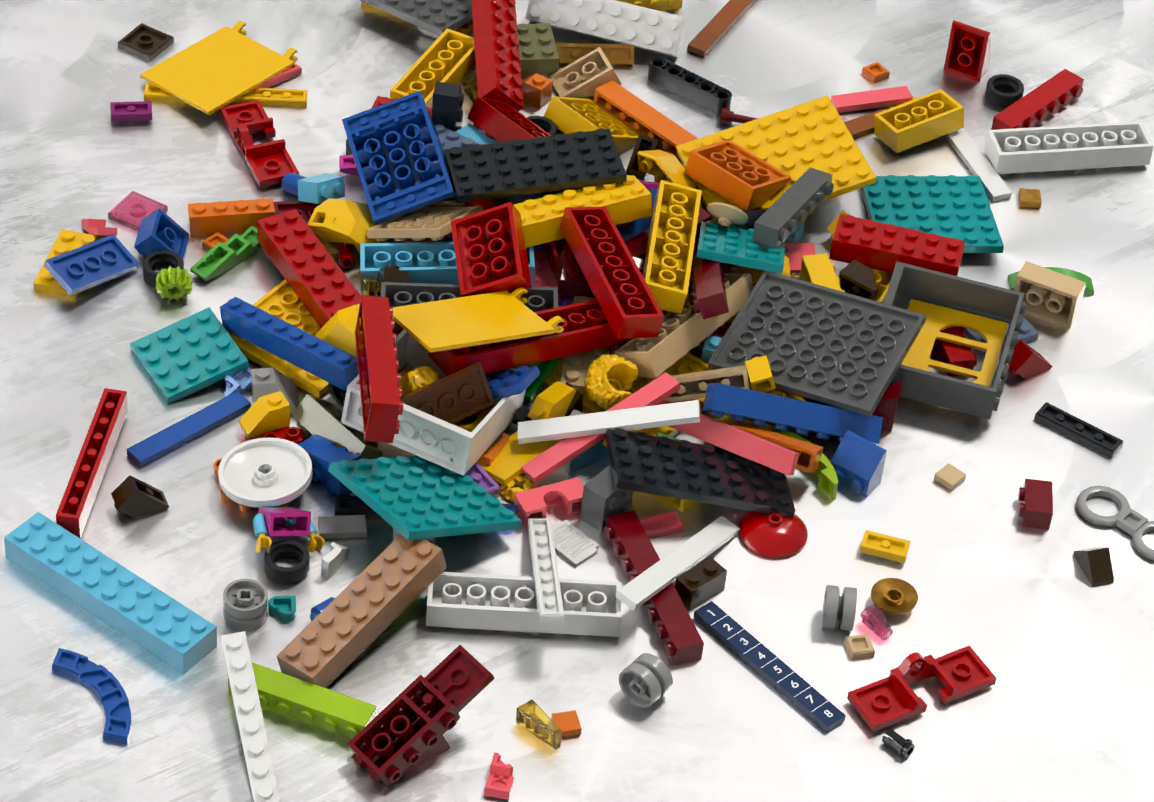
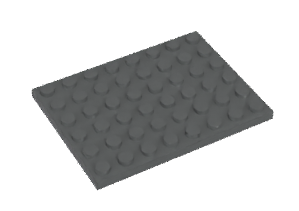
M764 271L709 359L708 368L716 370L745 366V361L767 355L776 389L871 417L926 322V317L923 314L775 272Z

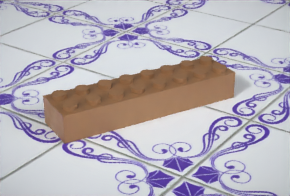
M400 534L277 655L281 672L327 688L447 568L442 549L425 539L407 540Z

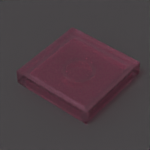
M132 191L108 213V219L138 232L142 219L158 208L166 214L168 206Z

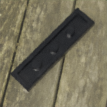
M1047 402L1035 413V420L1110 458H1113L1123 446V440Z

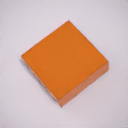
M879 62L862 68V74L873 83L889 78L890 72Z
M216 232L202 241V247L210 251L219 241L225 244L229 239Z
M576 710L553 713L551 715V721L557 738L581 735L582 728Z

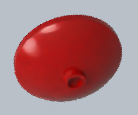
M750 511L743 516L739 523L740 530L738 535L741 543L750 552L763 558L779 560L793 557L800 553L807 543V527L796 514H794L793 518L782 517L777 513L765 514Z

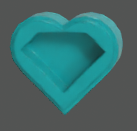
M296 595L274 596L268 600V611L273 615H278V618L283 622L294 620L296 618Z

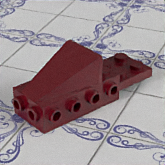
M459 645L425 678L422 675L417 677L347 743L354 754L351 757L352 760L360 768L365 765L369 769L367 774L375 783L381 781L388 787L398 781L408 767L448 751L451 747L443 734L457 724V721L461 718L458 713L495 679L493 674Z

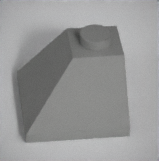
M275 368L251 369L253 404L259 397L281 391L290 404V417H292L291 415L299 406L297 388L294 382Z

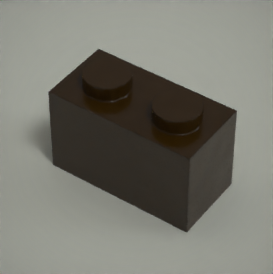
M710 557L678 576L675 589L685 608L691 611L724 591L727 570Z

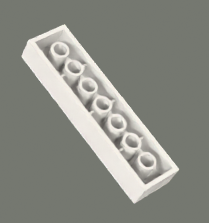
M529 0L525 19L532 22L550 23L552 27L626 45H634V47L675 57L679 55L688 20L682 16L617 0Z
M1142 121L988 130L985 144V152L998 174L1149 165L1154 148Z
M442 572L428 586L426 626L619 637L621 601L615 596L621 588V582L559 578L564 609V623H539L534 577Z

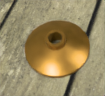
M884 578L873 585L871 599L875 606L884 612L904 614L915 608L918 602V593L905 580Z

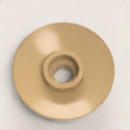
M713 202L707 206L709 214L716 218L722 226L742 225L748 221L747 214L735 206L720 202Z

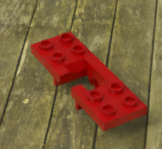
M259 100L220 108V115L259 187L282 183L287 173L299 174L285 148L284 139L254 145L251 134L263 133L266 139L276 137L273 118H268Z
M970 646L935 659L931 654L924 657L920 653L915 652L908 655L898 667L891 669L889 677L848 692L847 699L871 730L876 732L926 712L927 704L921 697L915 694L909 686L911 684L936 676L944 686V688L939 689L937 697L943 704H947L995 685L997 678Z

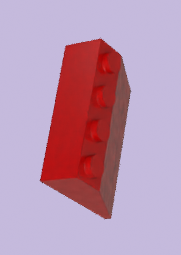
M512 202L451 221L462 297L506 290L512 293L520 287L526 290L532 288L521 214Z

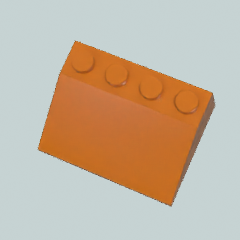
M729 139L690 151L684 171L693 181L705 185L708 190L718 193L724 200L733 202L741 210H752L760 207L791 179L789 175Z

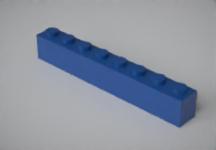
M237 297L230 299L220 306L222 325L227 331L330 384L347 391V386L358 376L357 357Z
M710 383L707 385L703 411L711 412L710 416L724 418V415L731 416L732 421L744 423L745 420L753 421V425L766 427V424L774 425L775 430L787 431V428L794 429L795 434L808 435V432L814 433L816 438L829 440V437L837 438L836 442L841 443L845 433L849 430L874 444H879L883 417L874 415L869 417L845 409L720 383Z

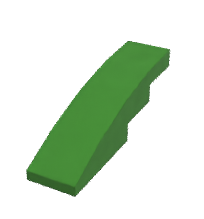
M252 225L241 236L234 234L225 244L219 241L190 268V271L203 280L208 281L237 266L261 247L257 241V228Z

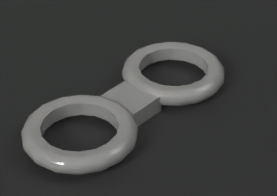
M1093 486L1081 491L1077 497L1076 507L1084 519L1097 526L1119 527L1133 536L1132 543L1142 556L1154 561V550L1149 548L1142 539L1144 534L1154 531V521H1148L1146 517L1131 509L1126 497L1115 489L1105 486ZM1095 496L1108 497L1119 505L1120 512L1114 516H1100L1088 508L1086 501Z

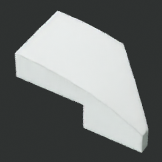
M335 542L331 543L330 552L321 558V575L330 579L340 569L349 553L347 546L343 544L338 545Z

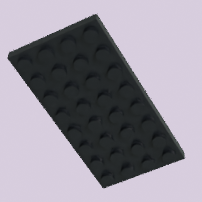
M597 129L587 132L578 131L571 134H556L547 137L538 136L531 139H515L507 142H493L483 145L474 144L468 147L444 149L445 161L458 203L627 182V174L609 129Z
M620 428L615 430L607 429L605 438L615 488L765 514L777 513L782 517L793 518L796 510L786 475L779 471L709 444L702 445L691 443L687 440L669 439L665 436H651L643 432L634 433Z

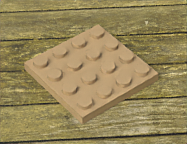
M426 206L366 230L368 239L376 238L377 241H385L389 238H394L395 241H403L407 238H413V241H420L425 238H431L432 241L442 240L444 235L452 234V220L483 211V206Z

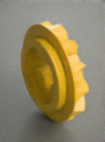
M526 475L518 476L515 480L506 484V486L501 484L500 492L504 498L514 502L515 493L537 488V485L531 479H528Z

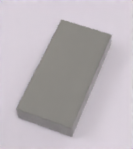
M365 515L318 517L319 536L324 539L367 537Z

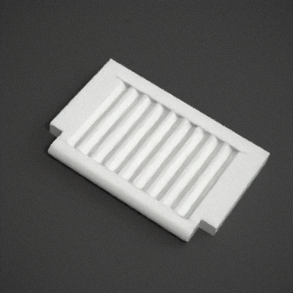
M558 520L552 524L555 552L575 568L598 554L597 549L599 545L568 520L563 522Z

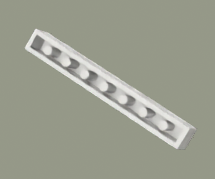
M242 631L222 635V648L253 802H281L246 633Z

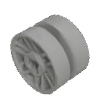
M253 579L235 580L226 586L223 592V616L226 624L234 630L245 632L254 631L262 627L268 618V592L266 587Z
M826 585L822 611V628L835 629L837 620H839L840 630H853L857 604V588L844 587L842 596H840L839 586Z
M650 653L641 654L619 674V685L625 696L636 705L644 708L654 704L673 684L672 674L667 665L660 658Z

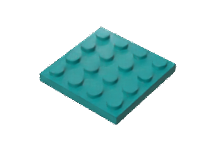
M702 221L696 257L782 274L785 242H782L777 248H773L753 241L754 229L744 230L736 225L725 227L719 225L716 221Z
M210 307L130 343L131 350L168 404L220 381L227 375H233L249 367L247 358Z

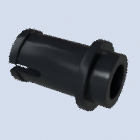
M892 728L885 732L890 737L887 738L883 735L882 742L898 751L899 756L909 757L913 753L915 745L911 739L906 740Z

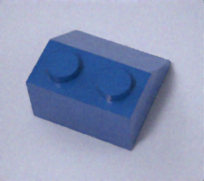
M158 208L141 220L134 248L144 257L155 251L167 250L177 253L183 259L190 234Z
M848 430L831 460V464L838 477V483L867 498L881 484L887 450Z

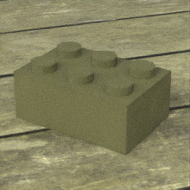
M550 23L517 24L521 79H525L535 73L549 78L548 76L559 69V55Z

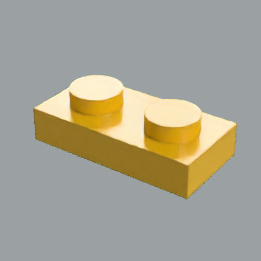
M865 530L860 552L905 563L911 541Z

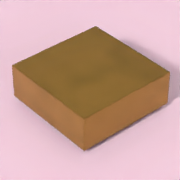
M1020 188V207L1041 208L1040 190Z

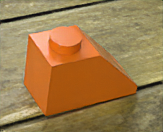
M538 73L523 79V102L541 109L551 101L553 80Z

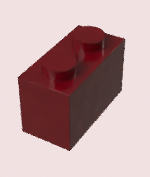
M1025 478L1023 487H1019L1018 501H1021L1018 507V517H1022V527L1049 530L1053 516V483L1051 481Z

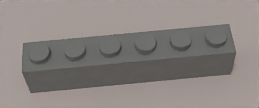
M810 167L755 222L753 241L773 248H777L782 242H785L787 237L792 232H795L797 226L803 223L806 217L812 214L815 208L822 204L828 195H831L834 187L832 183L833 174Z

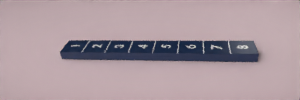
M711 601L694 611V618L826 732H829L845 721L846 715L714 602Z

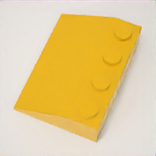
M552 96L543 116L552 120L556 125V129L561 130L563 134L609 129L619 154L634 147L639 136L638 133L590 99Z

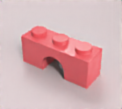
M577 477L515 493L514 512L522 520L521 524L524 528H527V520L529 518L546 519L547 508L550 507L561 509L566 517L581 514L584 485L580 478Z

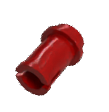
M341 243L337 246L338 263L343 268H350L355 262V257L351 254L350 245L346 243L345 248L344 243Z

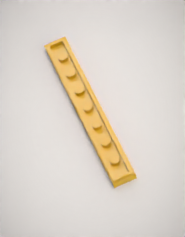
M145 83L144 101L185 103L155 85ZM259 88L256 90L257 93L254 94L253 90L227 104L236 105L259 100L262 106L307 108L308 90Z

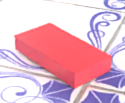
M676 510L639 518L649 539L684 532V525Z

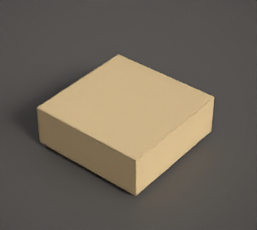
M949 463L935 473L934 476L935 481L951 491L966 479L964 472Z
M868 634L845 637L844 643L851 660L874 657L875 650Z

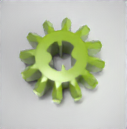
M169 266L168 270L161 269V272L156 277L157 293L161 295V298H168L169 301L172 299L179 301L180 298L186 299L192 290L191 274H188L187 269L181 270L179 266L176 268Z

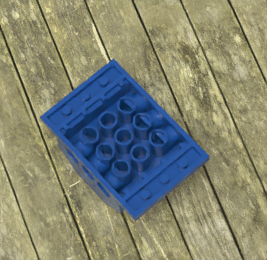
M421 91L342 119L375 225L434 203L457 200L445 161L444 150Z

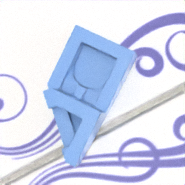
M250 367L231 376H225V397L236 391L243 394L251 389Z

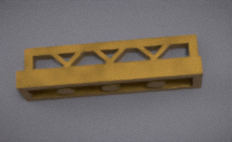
M555 43L559 55V64H571L600 47L611 65H634V45Z

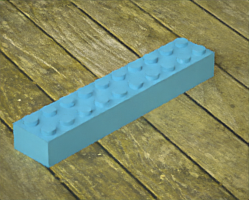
M37 512L4 537L5 555L8 560L179 672L185 674L217 647V626L41 513Z

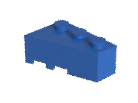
M317 434L298 444L308 453L311 459L312 479L314 481H317L329 494L335 497L337 495L353 493L332 475L328 469L330 462L360 460L361 454H351L348 452V448L344 446L338 448L334 446L333 441Z

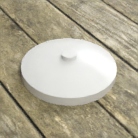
M258 438L241 443L223 457L218 469L219 483L222 491L239 504L257 508L279 506L296 499L308 488L313 474L312 462L308 453L298 444L280 438Z

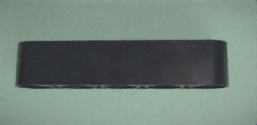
M653 57L649 60V81L717 115H721L722 108H731V91L662 57Z

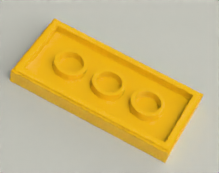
M517 431L509 437L508 442L490 466L480 465L494 481L506 486V484L523 474L521 466L562 439L519 444Z

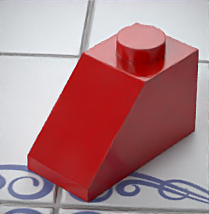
M1021 340L1012 348L1014 353L1009 364V372L1015 377L1019 374L1026 379L1050 370L1053 367L1040 353Z

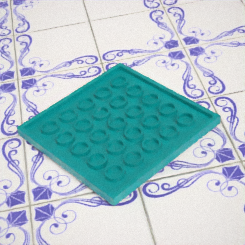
M876 176L877 183L860 188L869 220L966 241L963 253H1003L1004 245L980 176Z
M419 456L379 457L378 459L362 458L356 461L341 460V462H330L328 471L407 540L520 529L522 520L514 515L512 510L502 505L500 500L491 496L485 488L474 482L472 477L468 475L463 476Z

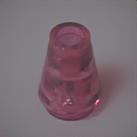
M872 604L861 612L862 623L882 640L888 639L893 634V630L880 607Z

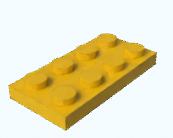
M61 229L46 260L100 240L103 237ZM43 264L33 283L34 290L70 296ZM78 293L71 295L70 297L76 298Z

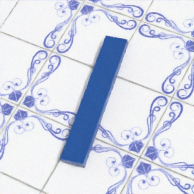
M236 391L127 448V455L137 465L142 467L248 411L251 403Z

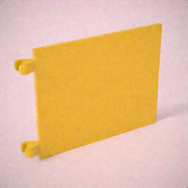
M238 21L232 29L227 26L221 28L141 73L140 78L210 115L294 66V63L298 60V57L294 56V54L298 50L289 48L282 56L244 36L247 33L243 29L246 23Z
M523 287L517 288L512 293L506 290L393 307L392 319L429 352L540 336L555 332L562 333L564 331L563 327H557L558 323L564 322V319L560 316H555L546 322L524 305L527 303V299L520 297L523 293H528V291Z

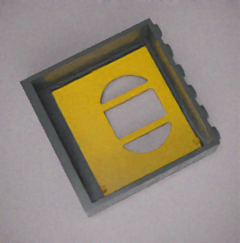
M896 262L883 303L906 310L908 308L909 311L923 314L926 317V322L890 385H894V382H902L901 397L991 419L992 412H997L1000 402L998 398L1002 395L1005 384L1002 381H1005L1007 378L1009 364L1014 353L1012 348L1017 343L1018 332L1023 322V316L1020 315H1024L1027 304L1023 302L1025 293ZM954 326L967 327L978 332L987 343L940 331ZM938 339L985 351L986 355L981 371L931 360L930 355L935 340ZM929 367L976 380L968 382L931 372Z

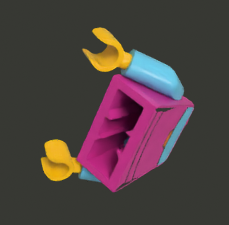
M260 507L259 513L253 519L255 536L258 538L255 548L257 553H260L261 548H265L267 553H269L272 540L267 536H306L310 538L307 546L310 552H314L315 548L321 552L324 545V538L316 535L317 530L311 520L310 511L291 507Z

